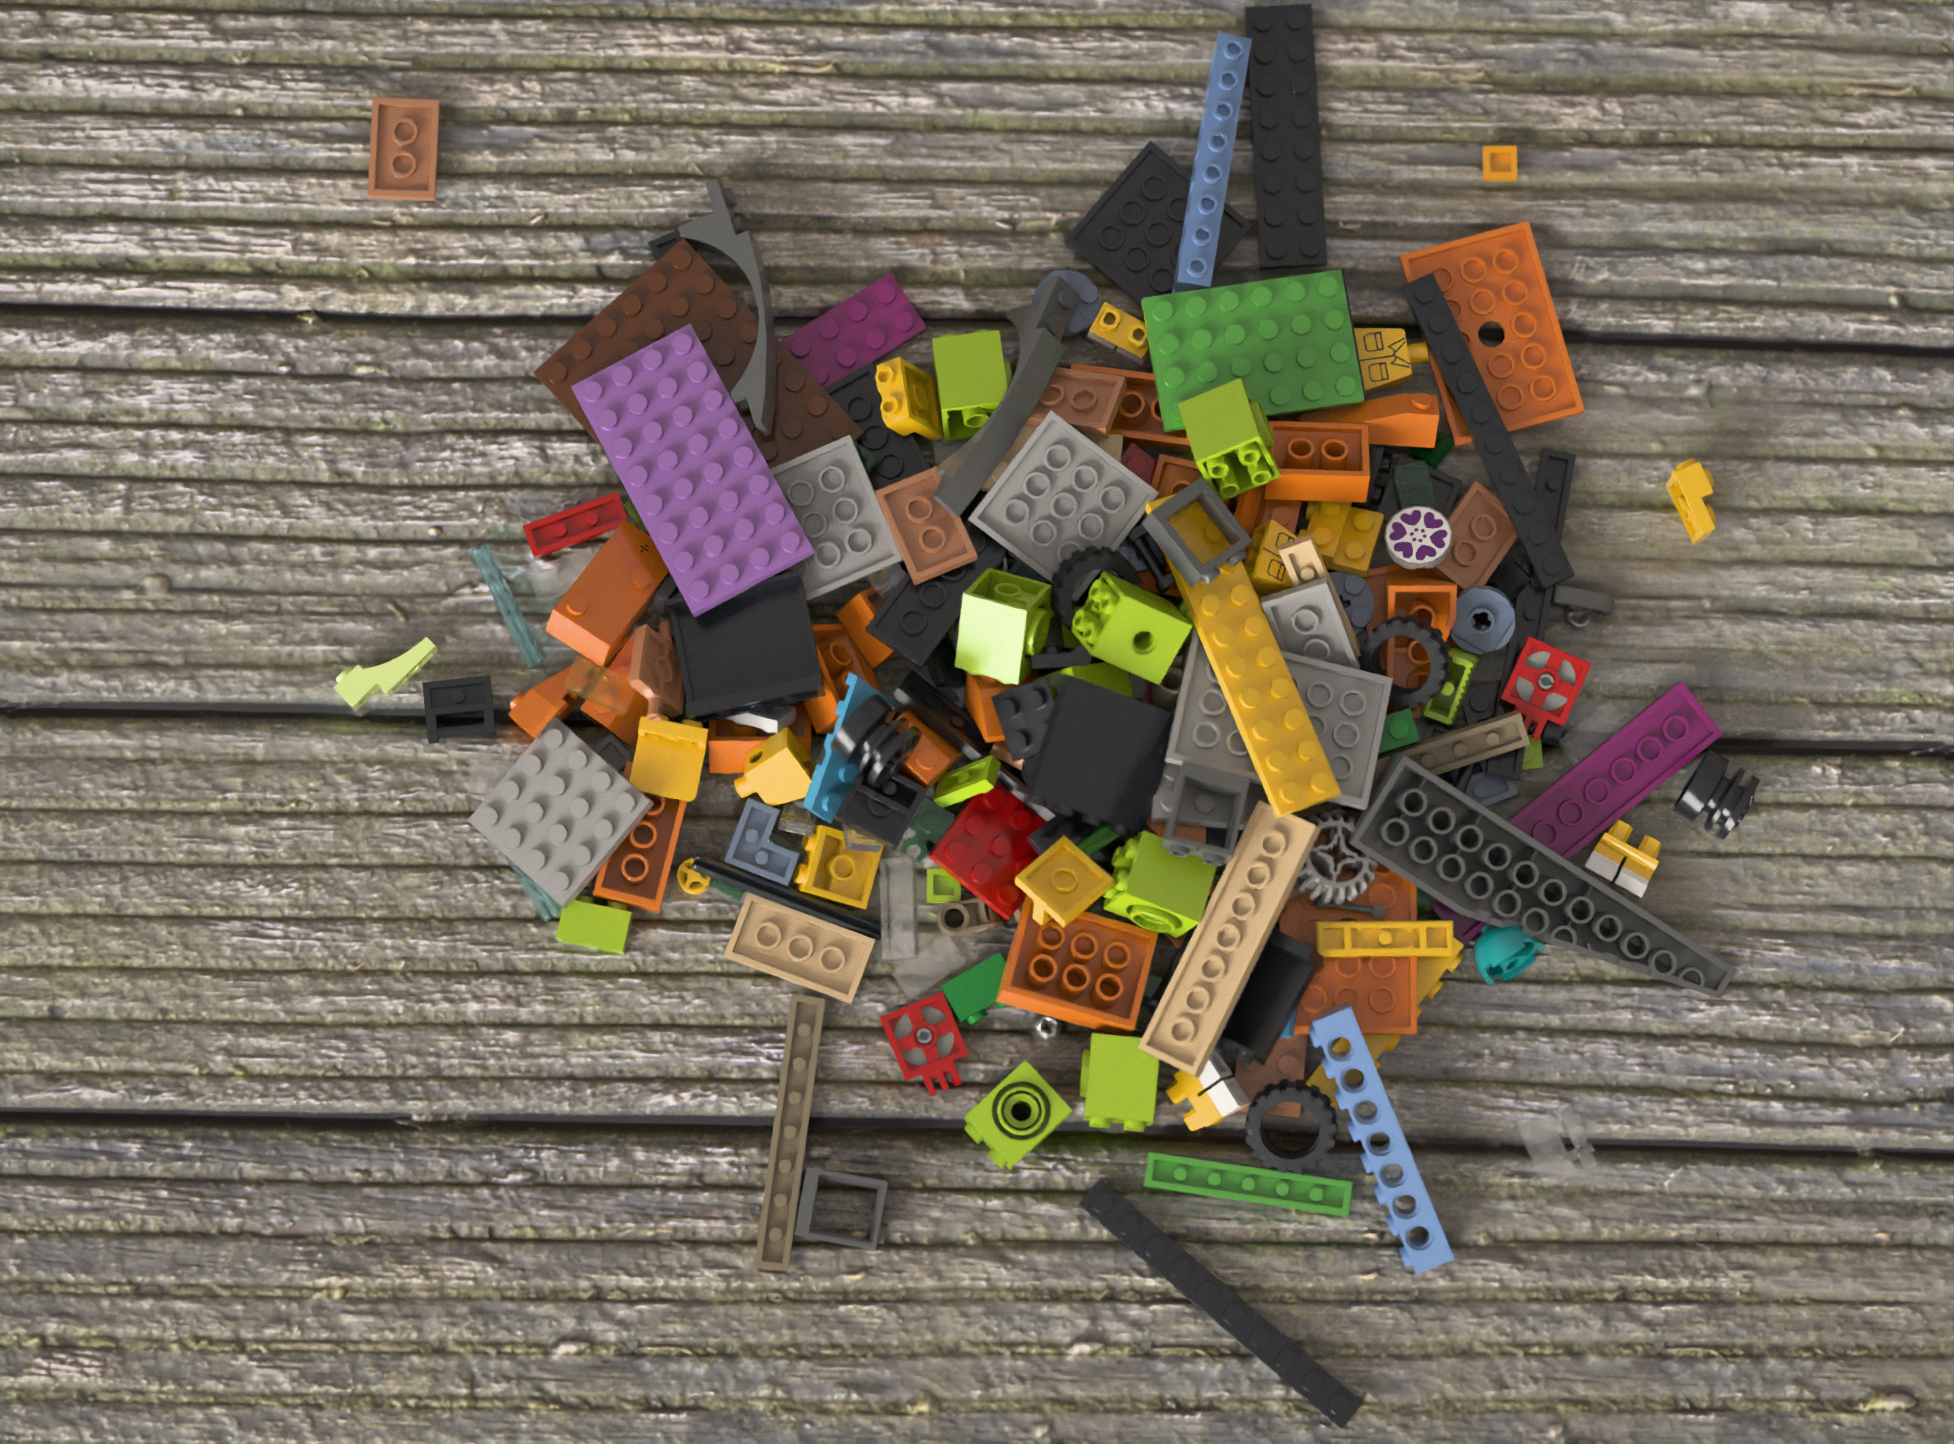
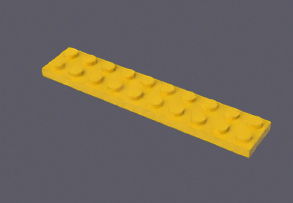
M1176 494L1148 502L1144 507L1147 515ZM1198 501L1169 521L1202 565H1205L1231 546ZM1164 553L1276 818L1338 797L1341 794L1339 786L1242 561L1232 568L1228 563L1221 567L1219 570L1222 574L1205 586L1203 582H1200L1191 588Z

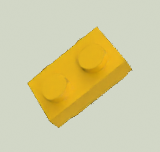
M661 715L660 721L652 722L647 717L641 716L638 727L639 736L629 781L642 793L688 802L695 800L708 742V729L702 728V723L692 720H683L682 724L669 722V717Z

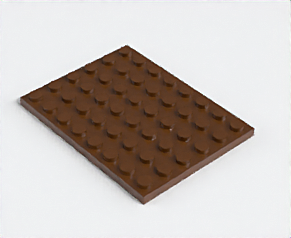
M683 238L533 373L603 448L571 386L691 324L732 399L730 392L741 379L752 358L757 341L759 319ZM777 338L775 410L771 435L765 437L755 426L751 411L748 410L743 413L739 402L734 403L770 469L845 436L851 435L854 443H856L865 435L863 430Z

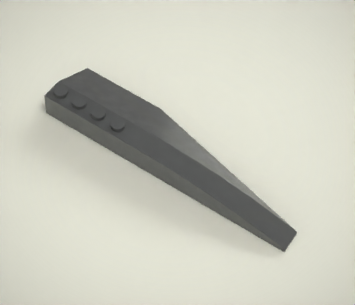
M1397 753L1391 755L1375 781L1370 792L1368 806L1365 810H1362L1348 842L1457 913L1501 928L1516 925L1521 927L1522 933L1531 938L1535 936L1538 940L1716 998H1720L1737 970L1405 755Z

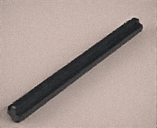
M698 853L693 860L692 870L870 937L876 941L880 940L883 935L885 925L882 922L702 853Z

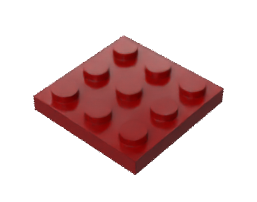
M997 781L995 787L990 791L972 796L928 857L1007 920L1012 917L1027 896L1015 884L1016 876L1039 857L1026 838L1047 823V821Z

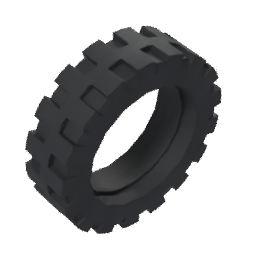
M1089 546L1086 547L1085 551L1077 550L1073 552L1069 560L1064 559L1059 566L1061 568L1058 573L1054 572L1051 579L1053 587L1051 588L1050 596L1053 602H1050V605L1056 613L1058 620L1071 631L1072 622L1076 614L1072 607V594L1075 585L1085 574L1095 569L1107 568L1114 570L1120 579L1140 587L1139 584L1142 583V580L1135 571L1136 568L1118 551L1114 552L1106 546H1101V549Z
M1399 615L1385 620L1368 633L1366 640L1361 644L1359 650L1361 651V656L1358 660L1362 671L1386 676L1380 664V651L1387 639L1395 635H1405L1416 639L1425 648L1430 658L1431 667L1429 677L1425 683L1417 688L1406 689L1392 682L1388 704H1393L1394 708L1403 709L1404 707L1411 709L1427 703L1442 691L1444 684L1449 680L1451 674L1449 668L1452 666V657H1449L1448 653L1451 649L1448 642H1444L1442 639V632L1438 628L1434 629L1431 627V622L1422 619L1420 621L1416 619L1417 616L1407 615L1406 617Z
M1282 1079L1275 1085L1272 1082L1264 1087V1091L1258 1092L1254 1096L1253 1102L1249 1105L1245 1122L1246 1142L1248 1145H1251L1253 1155L1256 1158L1260 1157L1263 1160L1262 1164L1268 1168L1273 1166L1277 1168L1278 1172L1286 1173L1287 1170H1293V1173H1301L1303 1169L1308 1167L1311 1170L1318 1166L1320 1160L1324 1161L1328 1157L1330 1149L1334 1146L1337 1133L1336 1110L1332 1108L1330 1098L1326 1094L1322 1095L1320 1088L1313 1084L1311 1086L1306 1085L1305 1081L1296 1079V1082ZM1285 1102L1300 1103L1311 1109L1317 1116L1320 1124L1319 1135L1306 1148L1298 1150L1282 1149L1273 1144L1264 1133L1262 1125L1267 1111L1276 1104Z

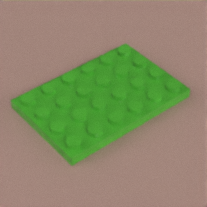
M1341 269L1145 297L1141 300L1164 432L1185 430L1178 407L1179 403L1238 378L1242 379L1252 400H1257L1260 403L1266 417L1361 404L1365 401Z

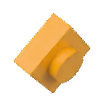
M1483 146V182L1517 181V146Z

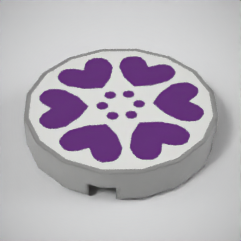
M1412 506L1404 508L1393 515L1386 525L1384 536L1386 550L1396 564L1406 569L1434 568L1443 562L1451 551L1452 530L1450 523L1442 513L1430 507Z

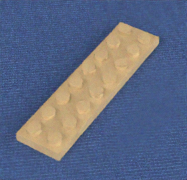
M1258 800L1235 847L1233 856L1202 915L1201 922L1193 933L1138 1049L1200 1078L1321 828L1292 814L1276 818L1272 806Z

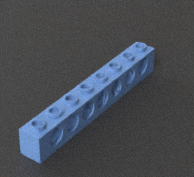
M1219 32L1213 47L1172 293L1207 289L1211 286L1252 42L1251 38Z
M1350 1002L1311 1016L1313 1026L1308 1028L1315 1048L1322 1045L1326 1058L1322 1059L1321 1063L1328 1079L1333 1077L1336 1079L1339 1089L1334 1091L1341 1111L1348 1108L1352 1121L1348 1122L1347 1126L1354 1142L1359 1140L1362 1142L1365 1152L1360 1154L1367 1174L1374 1171L1378 1184L1373 1185V1189L1380 1205L1384 1203L1388 1205L1391 1215L1387 1216L1386 1220L1392 1235L1400 1234L1404 1246L1398 1249L1405 1266L1409 1267L1412 1265L1417 1275L1454 1260L1449 1242ZM1338 1037H1345L1350 1041L1349 1048L1341 1053L1332 1050V1041ZM1350 1069H1359L1363 1073V1077L1360 1082L1350 1084L1344 1080L1345 1073ZM1364 1100L1374 1102L1376 1104L1375 1111L1370 1115L1360 1114L1357 1111L1360 1102ZM1376 1132H1384L1389 1136V1140L1384 1146L1376 1147L1370 1143L1371 1136ZM1390 1163H1396L1402 1167V1171L1399 1176L1388 1178L1383 1174L1385 1166ZM1402 1195H1410L1415 1199V1202L1409 1209H1400L1396 1206L1397 1199ZM1416 1226H1422L1428 1230L1426 1237L1419 1241L1409 1237V1232Z

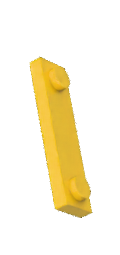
M1453 921L1315 922V950L1323 957L1453 956Z

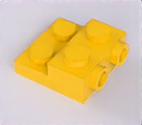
M901 357L877 365L875 380L877 389L882 397L880 410L886 427L902 436L916 432L932 442L943 438L934 377Z
M1692 458L1678 464L1676 470L1671 472L1672 476L1665 485L1694 545L1706 540L1714 531V523L1717 520L1712 507L1709 504H1704L1713 494L1712 487L1715 486L1713 477L1707 468H1702L1700 461L1696 463L1695 459Z
M1309 501L1305 519L1310 522L1307 530L1300 529L1298 538L1312 535L1327 569L1367 578L1385 521V514L1352 507V502Z
M813 825L812 831L807 830L802 840V849L806 850L803 863H798L793 872V882L797 883L796 890L820 899L831 900L860 910H866L884 845L824 825Z

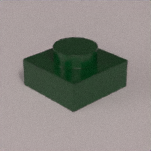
M1437 430L1434 448L1407 447L1406 450L1410 457L1436 469L1455 443L1451 436Z

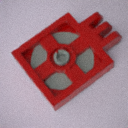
M1528 635L1500 698L1514 704L1513 711H1520L1522 719H1524L1526 732L1531 723L1536 725L1532 731L1531 738L1538 740L1547 720L1564 726L1592 664Z
M943 991L879 1017L905 1081L922 1075L930 1097L937 1094L936 1087L932 1083L936 1079H938L943 1091L949 1089L945 1076L951 1074V1079L955 1086L962 1084L954 1061L964 1058L969 1054Z

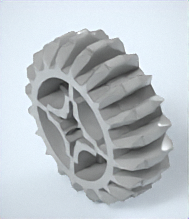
M1323 812L1320 818L1313 815L1307 821L1321 828L1318 835L1328 834L1329 837L1324 842V846L1312 847L1297 879L1300 878L1303 882L1299 886V891L1309 888L1311 890L1310 899H1315L1321 894L1323 904H1328L1332 898L1336 904L1343 903L1345 898L1348 901H1352L1357 897V893L1362 894L1367 890L1366 883H1371L1375 878L1371 871L1377 869L1379 863L1348 843L1355 828L1353 826L1355 823L1354 817H1349L1343 822L1342 812L1336 813L1333 818H1331L1329 812ZM1344 842L1349 846L1351 851L1346 848ZM1313 865L1318 868L1320 874L1315 870ZM1354 870L1353 876L1349 881L1336 882V877L1340 874V871Z

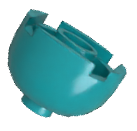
M1487 923L1481 929L1482 935L1476 941L1473 950L1475 964L1479 973L1487 984L1495 985L1494 978L1501 976L1505 982L1533 964L1536 960L1533 953L1537 948L1542 953L1543 944L1535 936L1531 938L1522 933L1519 926L1501 928Z

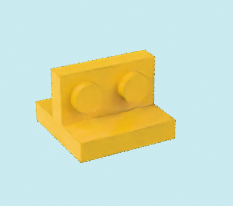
M1064 835L1018 874L1015 884L1033 899L1034 909L1032 918L1041 926L1053 917L1060 925L1066 927L1113 886V878Z

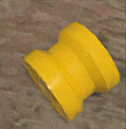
M690 858L679 866L677 880L685 892L692 895L701 894L709 888L712 878L693 871L692 863L694 858Z

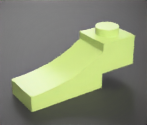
M425 637L406 653L384 664L362 669L359 664L354 669L349 666L336 678L338 684L334 689L357 711L380 688L391 697L439 650Z

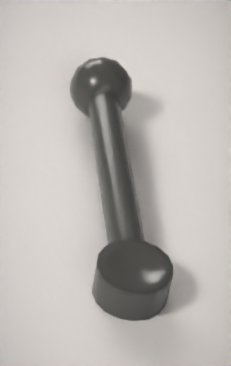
M1321 896L1314 900V905L1319 910L1328 907L1372 914L1376 919H1380L1385 915V908L1382 905L1366 907L1347 903L1336 904L1334 901L1323 904Z

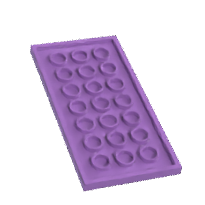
M691 324L571 386L694 618L815 554L812 545Z

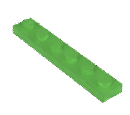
M1148 1152L1143 1187L1347 1217L1353 1182Z

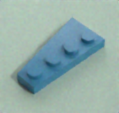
M852 673L848 674L845 682L846 685H849L845 700H839L835 714L839 715L834 732L833 734H827L823 745L826 752L824 761L816 765L803 803L806 809L829 823L834 819L857 777L858 766L863 758L862 756L851 764L845 762L831 750V743L835 735L849 716L874 694L881 696L892 707L896 706L893 701L862 678Z

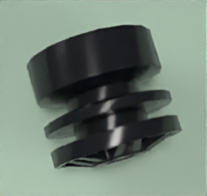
M874 694L865 700L849 716L831 743V750L849 764L863 756L858 766V773L863 776L869 774L868 781L876 787L886 782L906 764L922 737V731L916 726L908 728L909 720L905 717L896 720L890 725L895 714V708L878 694Z
M1709 750L1682 790L1673 807V811L1691 822L1702 811L1708 813L1704 830L1709 831L1716 821L1719 820L1721 824L1715 836L1724 840L1741 823L1751 807L1760 779L1752 775L1742 787L1739 784L1745 770L1740 768L1730 779L1724 775L1729 760Z

